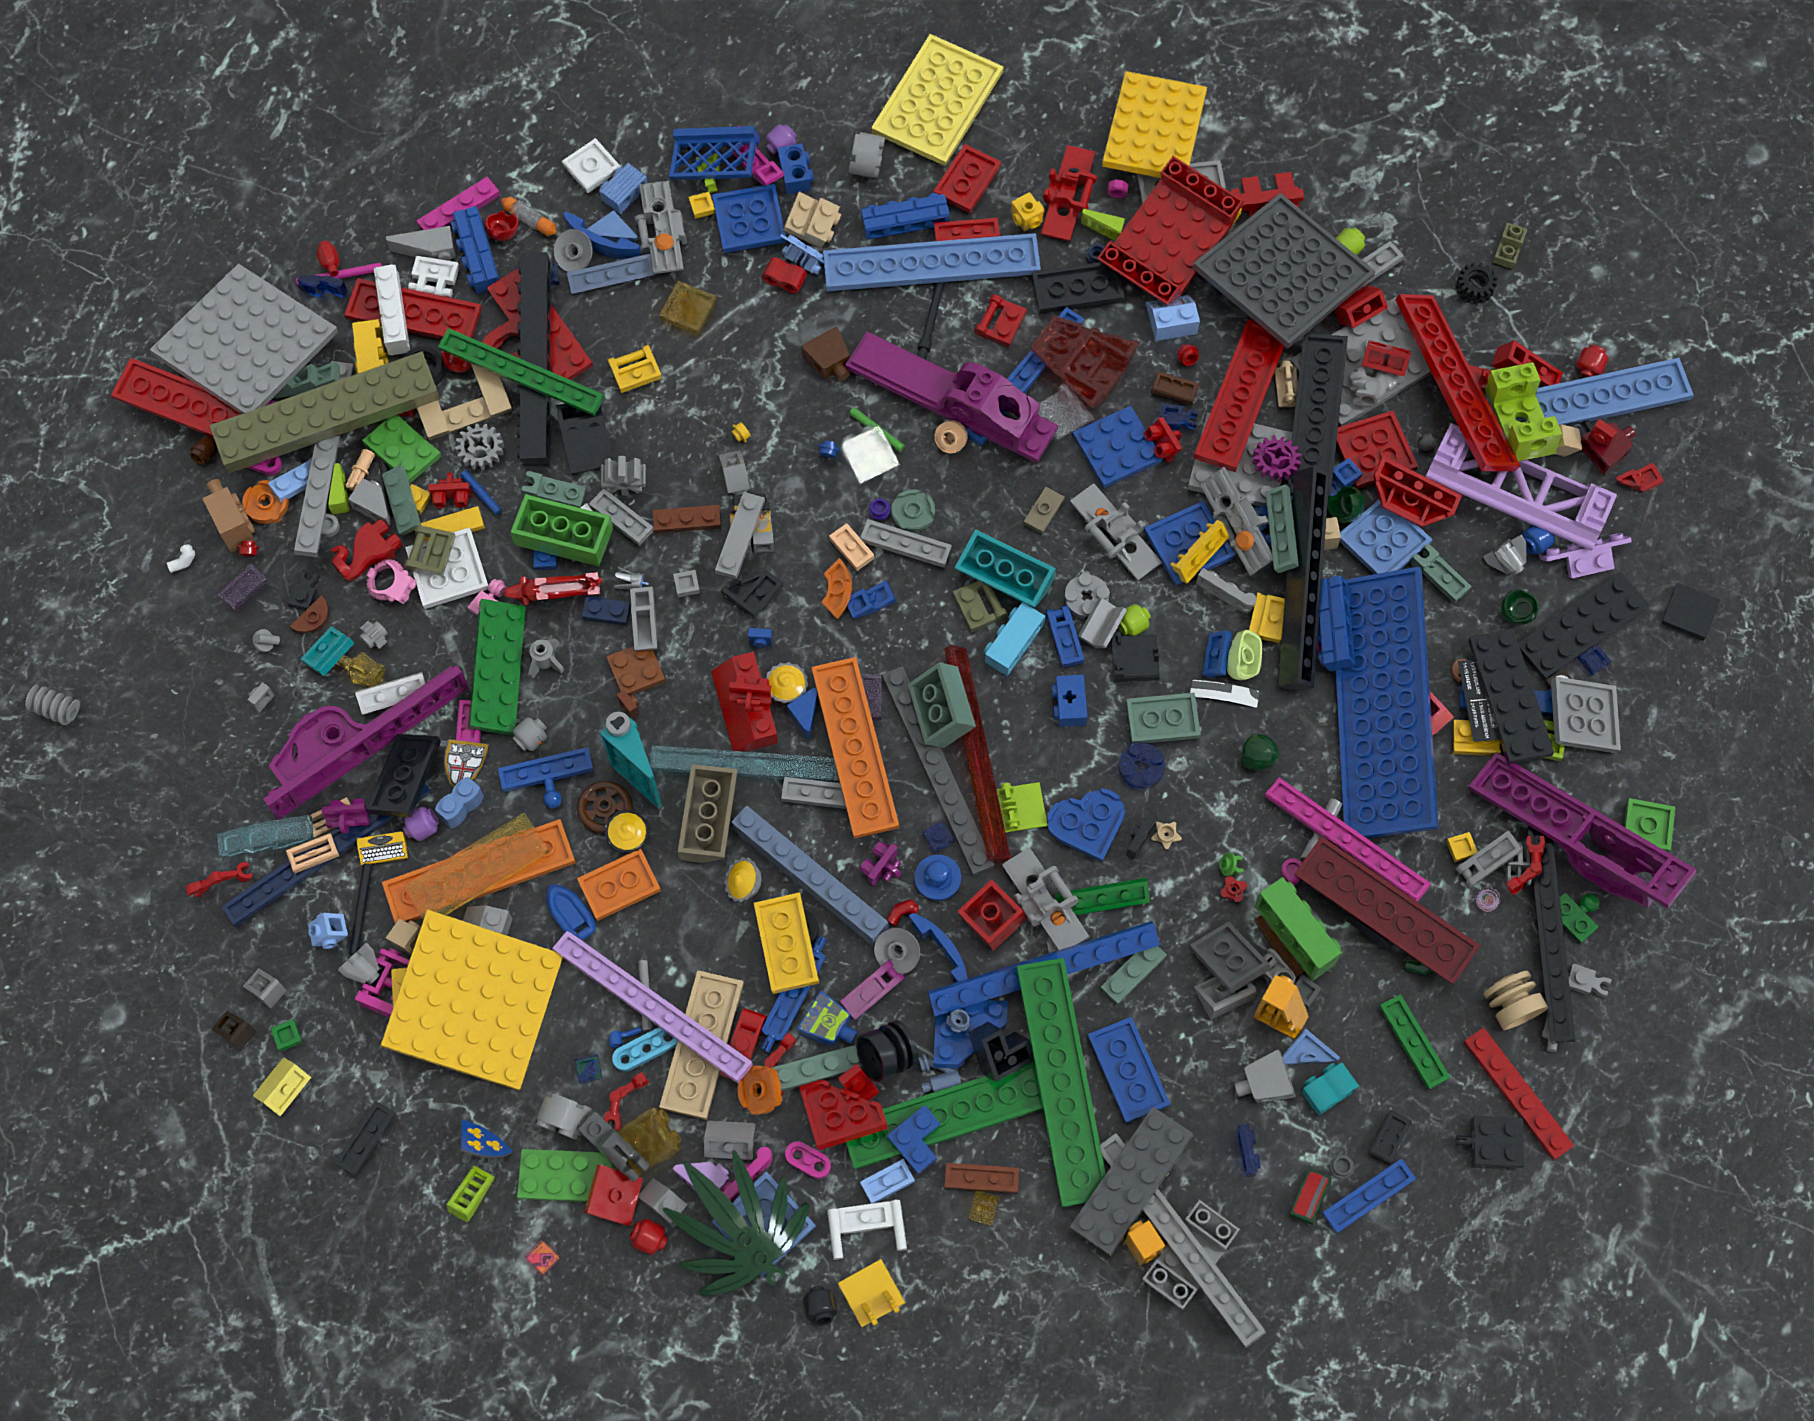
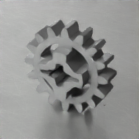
M476 423L474 429L467 426L468 432L461 431L462 439H456L458 446L455 449L459 460L463 461L465 467L471 464L472 470H475L477 466L484 470L485 465L492 468V462H499L498 455L504 454L502 449L504 443L501 434L496 432L495 427L489 430L487 424L480 428L479 424Z

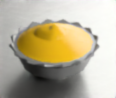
M780 662L777 666H772L771 671L767 672L766 679L769 680L771 697L775 701L782 703L793 702L806 693V688L809 685L807 682L808 676L798 664H791L790 662L784 664Z
M742 857L740 860H735L734 864L729 866V871L726 873V880L724 881L726 885L725 891L734 902L747 900L758 892L762 878L755 862L751 861L750 858L745 859Z

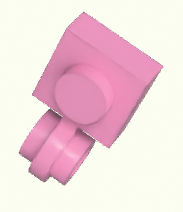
M500 579L492 580L488 586L489 595L481 590L468 606V610L478 616L479 601L481 599L497 601L495 599L496 596L499 598L503 596V591L507 588L504 585L505 583Z

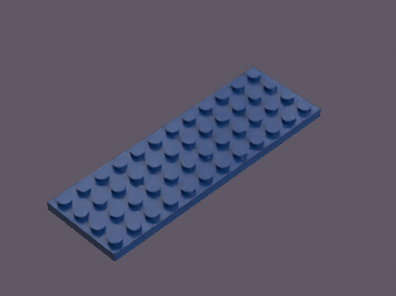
M1413 567L1345 579L1348 586L1355 666L1336 670L1344 823L1365 838L1439 829L1422 570L1420 567Z

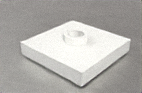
M596 138L562 160V165L587 193L614 176L615 171L621 167Z

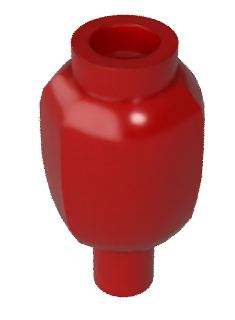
M329 241L320 242L316 251L318 261L324 269L329 271L330 276H337V268L340 262L337 250Z

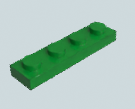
M1146 878L1070 890L1072 895L1077 896L1079 899L1078 903L1071 907L1075 915L1150 903L1148 881ZM1060 892L1054 893V899L1058 903L1065 901Z
M1400 994L1381 1004L1379 1009L1426 1088L1430 1090L1449 1080L1451 1077L1402 995Z

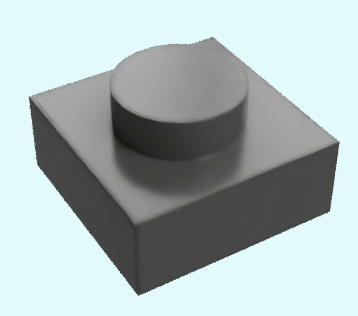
M1302 975L1295 985L1298 987L1305 1008L1308 1009L1322 988Z

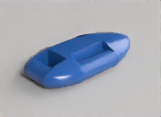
M549 885L546 891L548 911L564 934L568 931L582 941L592 935L596 929L594 918L578 895L564 886ZM585 924L587 925V927H585L584 929H582L580 932H578V933L575 932V931H577L578 929H580L582 926H584Z

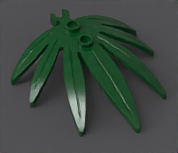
M735 1150L732 1151L734 1173L743 1207L751 1223L750 1226H748L729 1198L708 1177L687 1161L683 1162L688 1177L702 1203L719 1226L732 1238V1241H729L711 1227L690 1216L667 1207L663 1208L664 1213L689 1235L713 1249L734 1256L733 1260L703 1258L678 1263L684 1269L700 1273L723 1274L735 1272L718 1278L698 1291L703 1296L718 1295L738 1289L752 1281L763 1270L766 1272L768 1283L772 1286L776 1285L772 1280L773 1273L778 1272L783 1278L786 1275L781 1267L774 1266L772 1263L781 1257L794 1243L802 1230L809 1209L808 1202L803 1203L788 1220L780 1234L787 1208L786 1178L782 1176L771 1207L769 1229L765 1231L761 1205L755 1186L743 1161Z

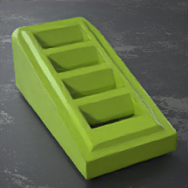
M1083 209L1081 224L1116 241L1124 229L1125 219Z
M339 463L334 464L328 507L332 514L345 513L350 510L345 473Z
M473 1166L448 1201V1212L468 1223L495 1179L494 1176ZM476 1177L484 1181L483 1185L474 1181L473 1178ZM468 1186H471V1187L477 1189L478 1192L476 1193V1192H474V1191L468 1189ZM463 1195L470 1197L472 1201L470 1202L463 1198Z

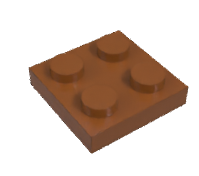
M634 646L606 656L620 692L625 690L628 695H634L666 682L653 650L635 651Z

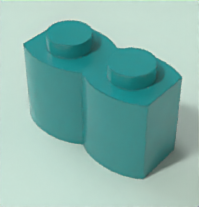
M1332 1063L1322 1071L1324 1075L1319 1078L1313 1076L1303 1083L1305 1087L1301 1093L1318 1116L1348 1097L1359 1087L1343 1063L1337 1066L1335 1063Z

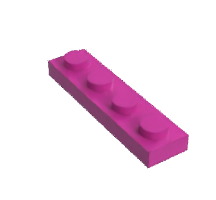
M486 177L418 219V226L422 230L446 226L451 227V221H455L453 212L462 209L466 210V208L473 206L480 209L499 197L500 192L491 180Z

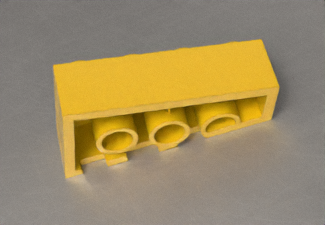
M379 320L352 323L357 374L387 364L388 353Z

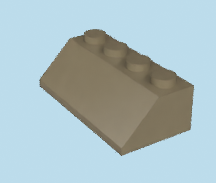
M691 764L678 846L680 861L706 863L725 859L738 769Z

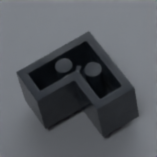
M986 1022L968 1032L982 1074L995 1082L1034 1061L1029 1039L1017 1032L1004 1037L1002 1029L990 1022Z

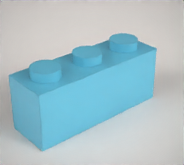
M1023 602L1019 608L1014 607L1009 615L1010 620L1008 623L1001 625L997 631L996 636L998 637L994 642L990 641L984 650L985 663L1005 676L1010 674L1045 624V615Z

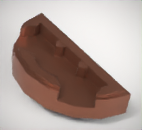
M321 595L289 626L291 630L298 634L315 633L324 627L328 621L329 609L323 596Z

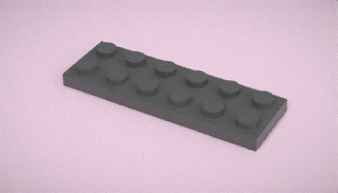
M1152 1107L1075 1218L1070 1229L1109 1256H1112L1128 1233L1129 1228L1135 1223L1194 1134Z

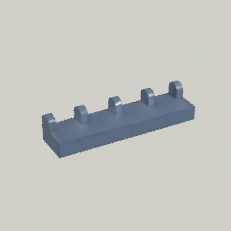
M651 254L567 272L571 294L655 275Z

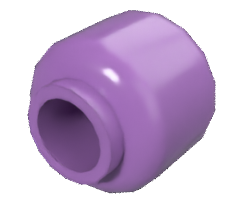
M778 124L766 135V141L768 142L766 147L775 155L778 153V147L795 145L797 143L795 139L797 135L787 124L784 126Z
M419 807L414 810L412 817L404 818L405 826H403V830L408 838L413 837L417 841H423L437 832L439 819L431 808Z

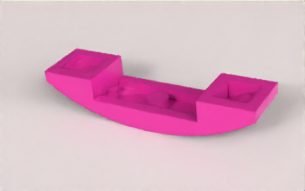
M744 145L738 151L744 154L749 150L750 145ZM756 148L751 176L765 186L783 177V171L773 161L769 162ZM733 153L734 156L738 159L739 156L737 155V153ZM743 161L741 165L746 169L747 164Z

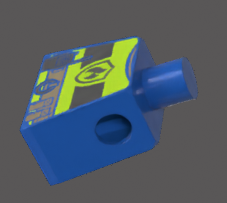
M823 991L819 992L797 1028L798 1035L833 1048L840 1038L852 1044L858 1032L848 1026L851 1021V1014Z

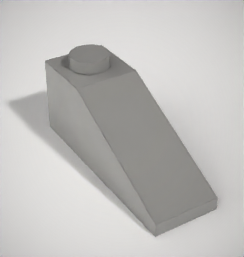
M450 226L386 236L391 252L415 258L416 256L446 261L456 259Z

